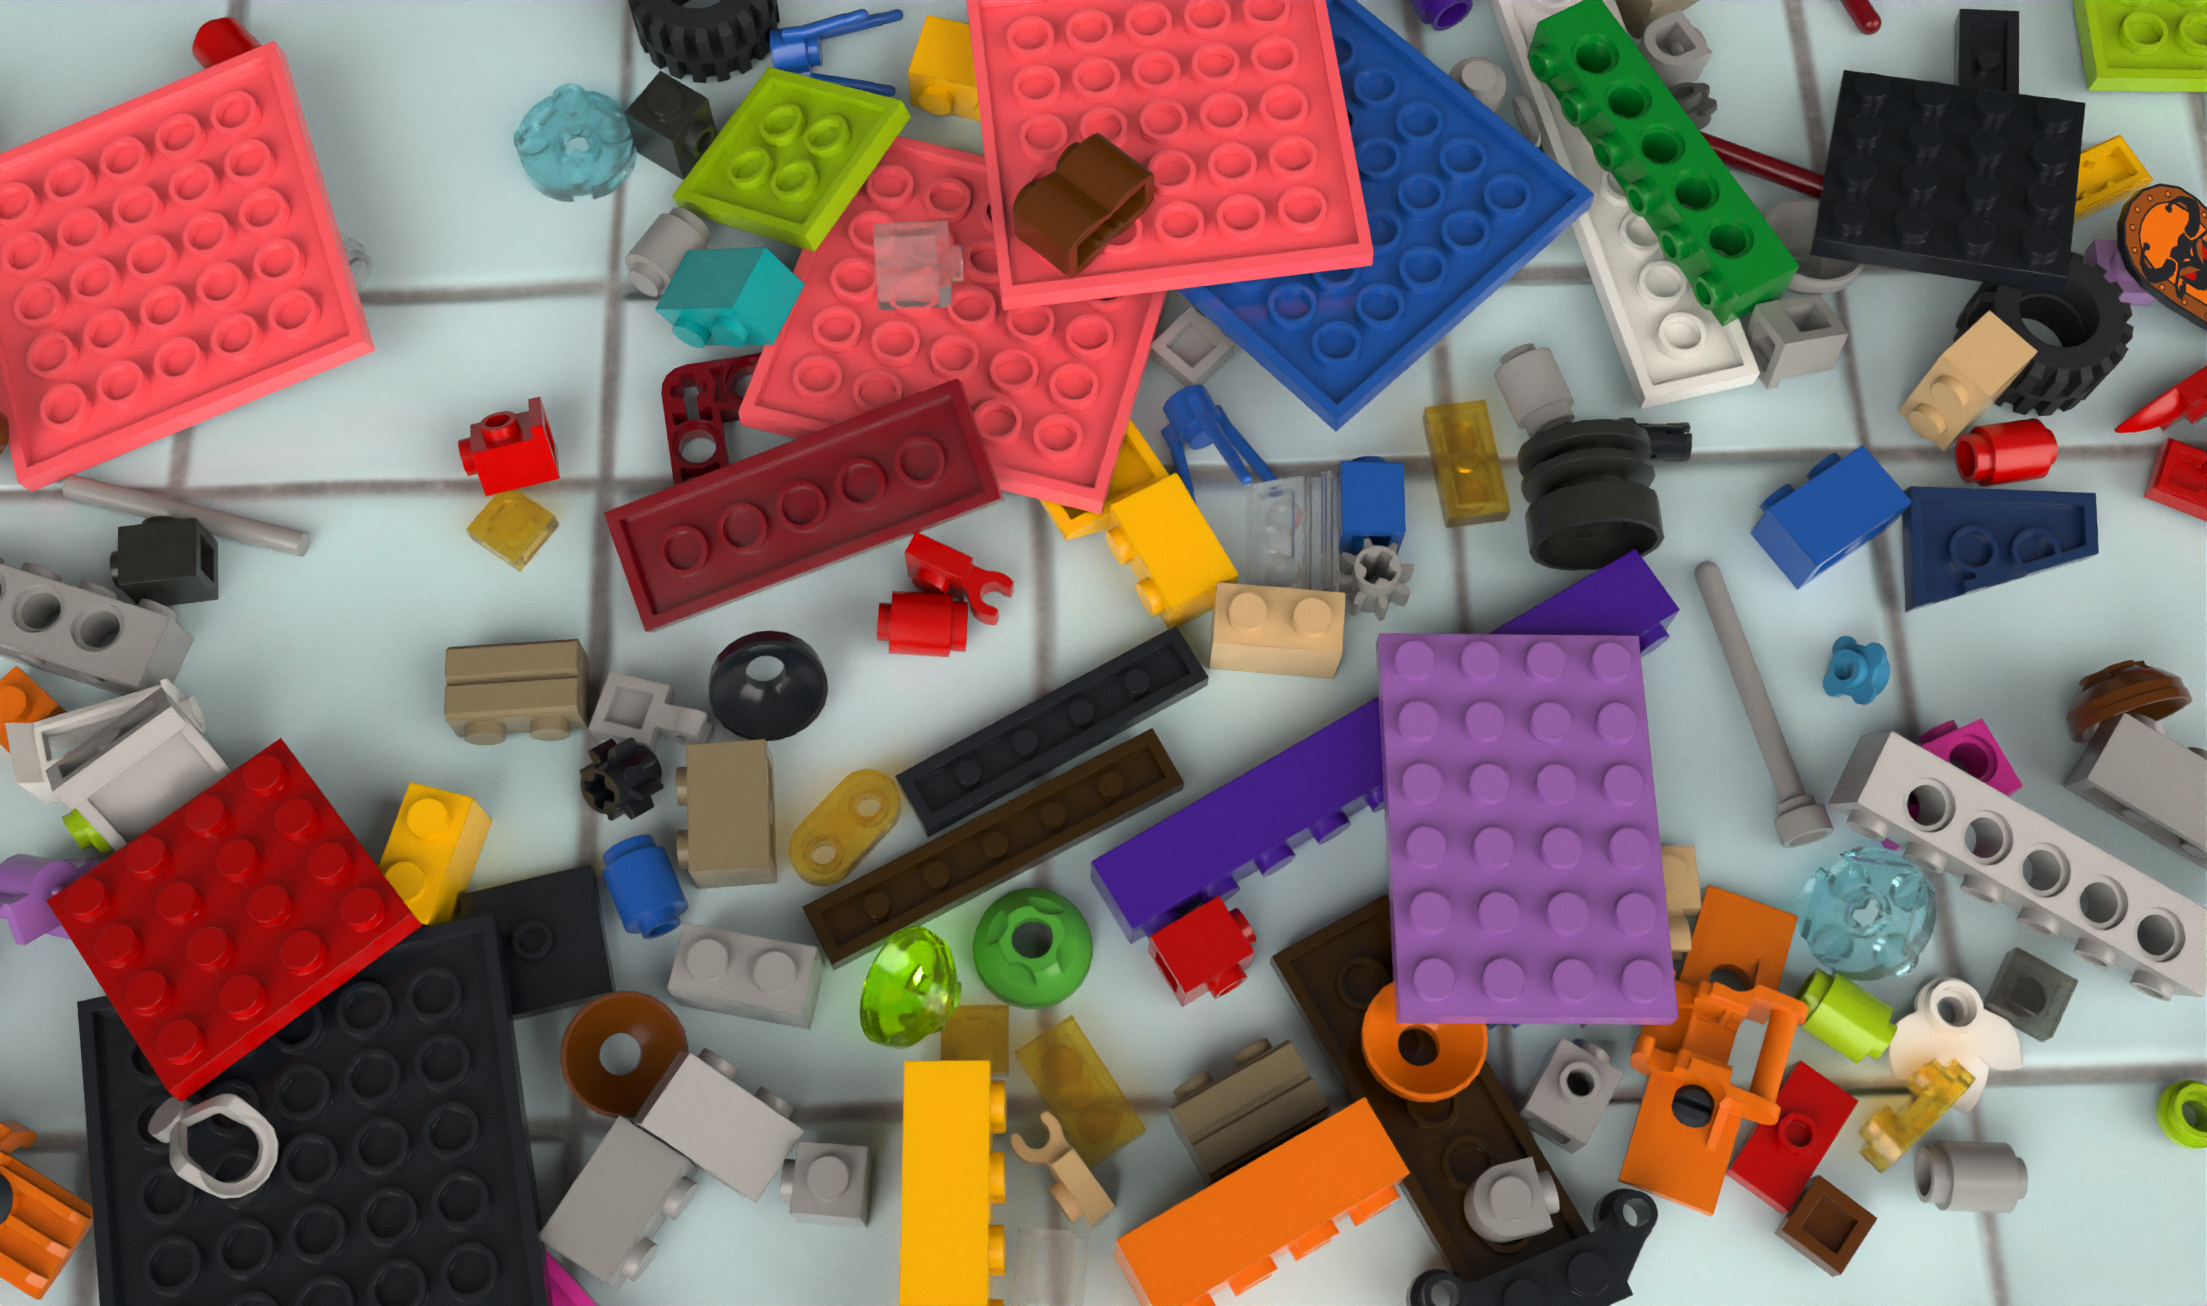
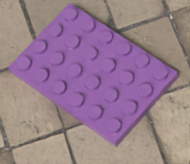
M1379 633L1376 641L1396 1023L1672 1025L1678 1018L1639 636Z

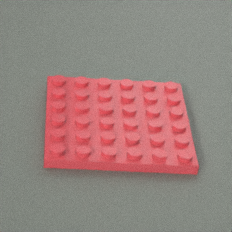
M966 0L1003 310L1372 266L1373 245L1326 0ZM1099 132L1154 174V200L1127 230L1111 239L1105 249L1091 264L1080 273L1069 278L1015 236L1013 204L1018 193L1026 184L1034 180L1039 181L1046 175L1056 171L1058 159L1069 145L1074 142L1081 143L1089 136Z
M275 41L0 154V410L5 414L9 423L8 444L17 481L33 492L67 478L71 474L74 475L376 351L285 53Z
M897 136L817 250L813 252L802 248L793 273L805 285L774 344L764 345L738 411L740 424L798 439L958 378L963 384L1001 490L1102 515L1169 290L1003 310L985 156Z

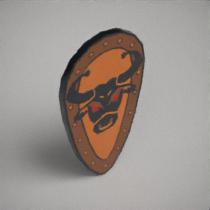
M2159 183L2135 192L2123 205L2117 222V247L2125 268L2138 285L2160 303L2207 331V207L2197 197L2179 186Z

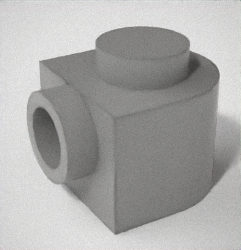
M1680 9L1651 22L1637 47L1668 89L1680 83H1692L1698 80L1712 54L1703 34L1692 26Z
M1533 1157L1491 1167L1470 1184L1464 1198V1212L1471 1228L1482 1238L1497 1243L1510 1242L1546 1232L1553 1228L1550 1214L1557 1213L1560 1209L1557 1189L1551 1174L1547 1170L1537 1172Z

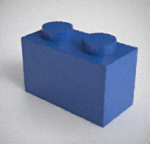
M1863 445L1843 459L1837 452L1832 453L1809 471L1806 476L1810 481L1796 490L1790 484L1784 485L1771 494L1759 507L1764 512V515L1750 534L1797 590L1890 528L1912 502Z

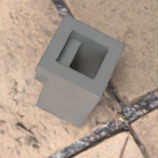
M1813 294L1756 304L1745 335L1760 371L1758 377L1767 389L1778 387L1781 378L1834 369L1849 332L1820 294Z

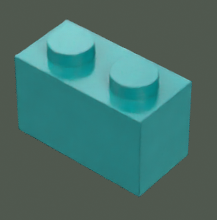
M767 247L688 250L655 310L673 325L672 332L677 338L696 348H704L705 345H730L736 348H742L744 345H773L805 284Z

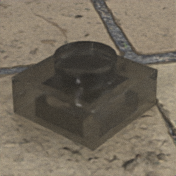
M2015 947L2006 953L1983 1002V1008L2007 1019L2013 1027L2040 1042H2044L2053 1038L2079 980L2021 948Z

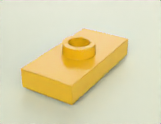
M2120 134L2081 152L2074 222L2133 196L2135 192L2148 187L2153 181L2151 175Z

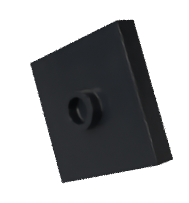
M591 865L458 895L462 919L493 913L499 919L513 1021L586 1004L602 995L616 992L595 870Z

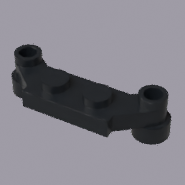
M1627 1188L1614 1190L1601 1197L1594 1207L1593 1225L1595 1231L1477 1282L1458 1278L1442 1269L1428 1270L1415 1277L1410 1283L1406 1293V1305L1436 1306L1432 1301L1431 1291L1434 1285H1440L1449 1293V1306H1610L1633 1295L1627 1281L1646 1238L1650 1235L1657 1222V1206L1654 1200L1644 1192ZM1624 1204L1630 1206L1637 1215L1636 1226L1630 1225L1623 1216Z

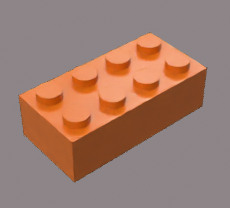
M1364 1097L1116 1239L1113 1255L1141 1306H1216L1211 1298L1212 1295L1227 1286H1230L1235 1297L1250 1290L1271 1277V1274L1278 1270L1273 1260L1287 1251L1291 1252L1297 1262L1331 1242V1238L1340 1233L1335 1223L1349 1216L1356 1227L1389 1208L1391 1203L1400 1198L1395 1187L1410 1172L1367 1099Z

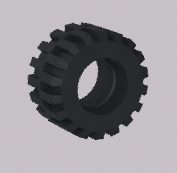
M628 0L640 44L644 52L650 54L652 63L659 69L668 66L670 75L681 80L686 74L692 75L693 82L706 83L707 77L717 76L718 82L731 79L730 72L738 70L741 74H744L753 69L751 60L755 58L762 61L769 53L770 30L778 29L777 23L780 22L777 0H721L715 5L698 9L682 7L690 0Z
M2071 252L2069 275L2062 294L1983 282L1972 296L1956 322L1955 327L1959 331L1953 337L1954 343L1990 310L2038 351L1996 400L1995 405L2001 407L2004 402L2013 405V412L2026 415L2032 408H2035L2038 416L2052 415L2058 408L2063 412L2074 408L2081 400H2085L2124 358L2128 351L2126 345L2133 338L2134 326L2126 323L2133 315L2130 303L2120 302L2119 297L2124 291L2117 281L2109 283L2103 277L2107 271L2096 263L2091 268L2083 263L2085 256ZM2022 318L2032 319L2047 326L2058 337L2062 347L2047 344L2035 337L2027 329Z

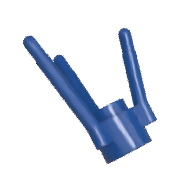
M859 9L801 26L770 30V48L773 66L775 69L892 97L895 95L896 89L891 85L812 73V67L823 65L820 40L900 21L903 18V12L895 9L869 15L867 10Z
M1191 385L1177 391L1165 402L1163 411L1170 424L1162 429L1161 434L1170 449L1175 473L1180 477L1195 504L1194 489L1183 448L1184 444H1188L1193 450L1202 449L1214 444L1240 482L1246 485L1251 483L1252 476L1237 454L1238 452L1274 493L1282 492V483L1233 426L1222 406L1215 405L1205 386Z

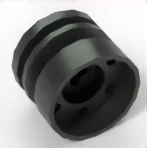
M1614 419L1581 420L1558 425L1540 432L1522 444L1517 459L1519 471L1523 476L1521 491L1526 501L1531 504L1525 514L1529 553L1534 562L1552 569L1568 571L1597 570L1634 549L1638 551L1641 557H1644L1660 546L1665 537L1659 499L1655 490L1649 488L1655 478V470L1650 459L1652 450L1646 429L1632 422Z

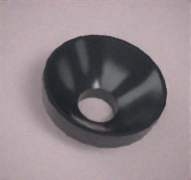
M779 631L754 632L728 644L717 656L709 677V700L715 717L726 729L735 735L749 740H781L806 729L819 716L825 706L828 695L827 675L817 653L801 638ZM761 656L775 657L784 664L781 673L769 681L752 679L746 673V669L754 659Z

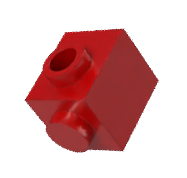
M1217 896L1151 935L1148 952L1183 1007L1207 992H1210L1213 998L1217 999L1244 983L1248 979L1244 970L1249 968L1255 952L1251 945L1256 942V937L1243 913L1238 908L1228 911L1220 896Z

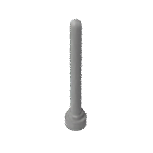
M1711 561L1702 562L1695 569V578L1781 803L1776 807L1779 817L1774 820V824L1782 846L1784 848H1795L1819 841L1834 832L1825 805L1817 804L1814 796L1806 795L1719 567Z

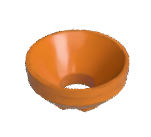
M1393 981L1383 987L1372 999L1364 1015L1361 1028L1362 1053L1375 1079L1388 1091L1401 1098L1416 1102H1435L1452 1097L1462 1091L1479 1074L1487 1054L1486 1024L1396 1023ZM1410 1029H1421L1427 1032L1436 1044L1437 1053L1435 1060L1425 1066H1416L1408 1063L1399 1052V1036Z

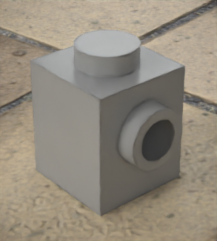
M1562 1038L1548 1051L1517 1112L1528 1129L1573 1154L1588 1143L1624 1073L1609 1065L1610 1056L1596 1045L1582 1039H1574L1573 1042Z
M798 1141L796 1160H784L780 1183V1201L791 1202L789 1213L801 1223L867 1228L874 1157L867 1146Z

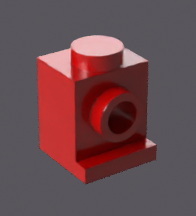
M541 397L528 399L529 411L517 414L510 411H502L488 415L481 422L470 425V437L458 440L459 453L465 472L468 476L478 474L485 496L560 479L558 449Z

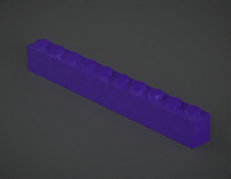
M1634 549L1488 634L1639 636L1640 654L1643 657L1669 639L1670 635L1666 630L1680 609L1638 551ZM1379 697L1091 861L1090 879L1129 943L1133 944L1145 936L1150 940L1151 935L1180 919L1182 914L1201 903L1209 902L1217 896H1220L1224 903L1240 890L1237 882L1258 870L1263 877L1277 872L1296 857L1293 849L1312 838L1319 845L1330 841L1351 825L1348 817L1369 806L1372 812L1384 809Z

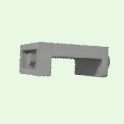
M161 687L46 769V774L52 792L70 811L76 808L117 852L231 773L234 769Z

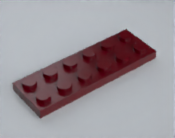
M956 378L604 512V516L645 632L653 633L1005 500L963 384Z

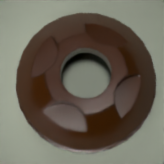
M2127 660L2110 665L2080 680L2079 685L2081 688L2075 695L2065 719L2073 742L2086 743L2090 742L2101 722L2122 713L2128 715L2137 713L2155 721H2160L2185 708L2192 702V697L2188 688L2184 686L2181 677L2161 668L2147 666L2144 660Z
M618 991L602 995L587 1003L573 1017L566 1028L561 1043L560 1065L563 1078L570 1092L582 1105L604 1116L618 1118L620 1115L623 1118H633L679 1051L688 1052V1043L685 1030L678 1017L666 1004L653 996L640 992ZM617 1033H624L633 1037L641 1051L636 1067L624 1075L611 1074L603 1067L600 1061V1049L603 1043L610 1036Z

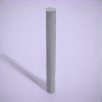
M72 474L66 478L63 484V496L67 499L143 518L168 516L176 519H187L196 517L212 535L302 557L306 554L310 545V535L308 532Z

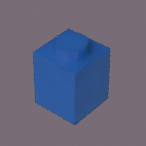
M1362 456L1352 461H1341L1334 486L1335 555H1342L1343 552L1358 555L1365 538H1369L1373 546L1379 545L1388 548L1392 543L1398 544L1396 552L1398 555L1406 532L1404 463L1386 462L1385 459L1377 456Z

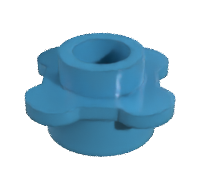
M1850 636L1838 638L1832 647L1834 656L1829 663V673L1823 679V688L1826 694L1831 697H1840L1845 694L1852 696L1855 703L1867 705L1884 690L1888 683L1890 665L1886 650L1878 643L1872 642L1867 646L1857 644L1856 640Z

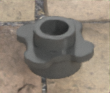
M1686 82L1674 85L1668 89L1698 130L1705 128L1710 123L1711 114L1717 110L1718 106L1715 99L1708 97L1710 94L1709 85Z

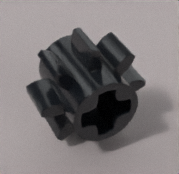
M630 737L618 744L611 738L588 751L593 763L580 769V774L582 775L580 787L585 801L592 809L598 813L607 814L608 819L613 821L623 814H626L628 818L633 820L655 807L650 796L663 789V784L661 783L662 769L659 760L650 749L636 744L635 739Z

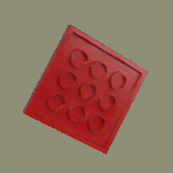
M279 738L46 900L165 1088L180 1102H183L422 926L282 738Z

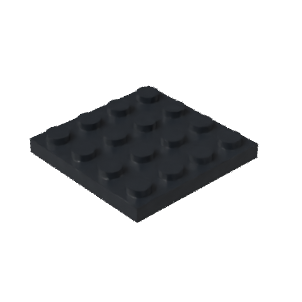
M1843 70L1810 255L2062 294L2069 275L2086 103Z

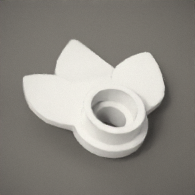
M1954 977L1933 979L1918 991L1914 1001V1013L1896 1022L1895 1025L1898 1026L1896 1034L1887 1047L1888 1066L1894 1079L1908 1080L1925 1074L1927 1083L1936 1096L1946 1105L1961 1113L1971 1111L1979 1101L1986 1085L1989 1068L2010 1071L2023 1067L2022 1047L2019 1036L2007 1019L1984 1009L1978 992L1966 982ZM1939 1001L1947 1002L1953 1007L1955 1011V1021L1953 1023L1944 1021L1937 1010Z

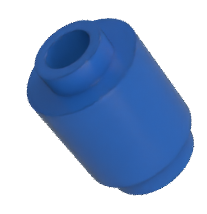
M651 835L634 836L610 847L603 855L606 868L603 870L602 875L625 931L630 934L641 933L644 939H653L676 929L681 924L679 917L688 909L689 905L665 848L656 846Z

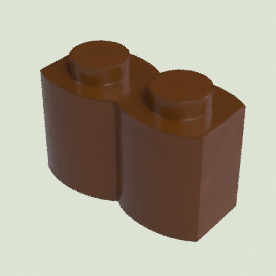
M1099 132L1089 136L1081 143L1074 142L1059 157L1056 171L1046 175L1039 181L1029 182L1018 193L1013 204L1015 236L1071 278L1091 264L1112 238L1127 230L1146 211L1154 200V174Z

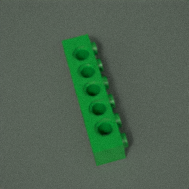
M1583 0L1539 21L1527 55L1534 76L1540 82L1548 85L1560 102L1561 110L1566 120L1572 126L1578 127L1592 146L1597 163L1603 170L1610 171L1624 190L1631 210L1637 216L1643 217L1656 234L1665 257L1670 262L1677 263L1692 284L1693 293L1699 304L1706 310H1711L1723 327L1752 312L1756 304L1771 302L1781 297L1798 270L1799 264L1602 0ZM1681 203L1687 204V205L1691 206V207L1694 208V209L1685 207V206L1682 205ZM1715 249L1725 252L1728 256L1718 253Z

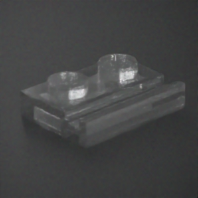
M1331 471L1321 472L1320 477L1308 479L1301 475L1246 485V585L1339 592V479Z

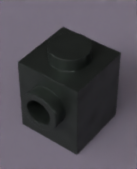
M659 71L624 112L637 153L683 180L717 136L708 98L662 71Z
M154 516L143 520L142 524L118 527V551H113L110 556L111 576L116 587L122 589L137 605L140 599L151 600L164 606L218 600V542L196 517L176 519L168 516Z

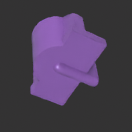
M17 854L7 858L0 864V918L8 920L16 944L26 945L44 934L70 939L46 900L99 864L97 858L87 857L84 860L69 858L60 861L29 854Z

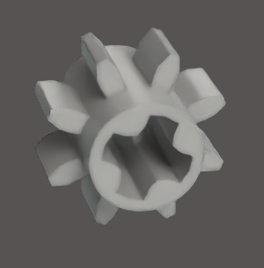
M1365 538L1357 557L1351 553H1342L1338 568L1346 575L1337 579L1334 592H1343L1348 595L1352 603L1351 615L1355 616L1360 611L1375 612L1378 620L1382 621L1385 618L1391 601L1398 606L1404 607L1411 592L1402 584L1411 579L1414 565L1401 564L1396 554L1398 544L1392 543L1388 548L1379 545L1373 546L1370 539ZM1373 575L1380 577L1375 584L1367 582Z

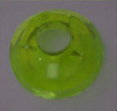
M921 926L905 927L894 934L877 954L864 982L859 1010L861 1027L865 1036L871 1042L898 1050L905 1049L945 1028L948 1017L958 1008L962 986L961 982L957 981L956 964L948 943L941 936Z

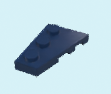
M1910 486L1904 490V493L1912 501L1902 513L1905 613L2083 561L2099 553L2096 493Z

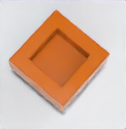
M17 665L0 679V745L9 753L10 749L5 723H33L67 713L61 705Z

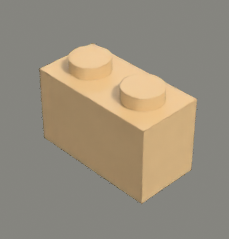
M1989 310L1938 358L1898 412L1909 421L1911 427L1918 435L1931 440L1941 450L1945 451L1996 402L2038 351Z
M1217 582L1212 610L1208 669L1334 679L1343 653L1346 593Z

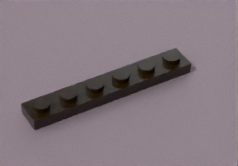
M1151 728L802 908L835 971L1182 791L1184 781L1154 729Z

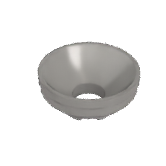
M1810 198L1790 199L1772 207L1764 216V219L1791 255L1811 262L1817 273L1809 276L1795 273L1787 288L1798 293L1813 295L1834 293L1850 285L1865 264L1810 255L1819 200Z

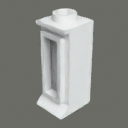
M166 678L160 680V685L37 722L5 723L16 784L46 804L61 801L52 792L46 769L161 687L201 733H204L205 721L201 708L193 696L186 697Z

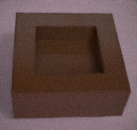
M1817 1175L1810 1178L1774 1234L1830 1276L1834 1277L1843 1273L1878 1218L1822 1176Z

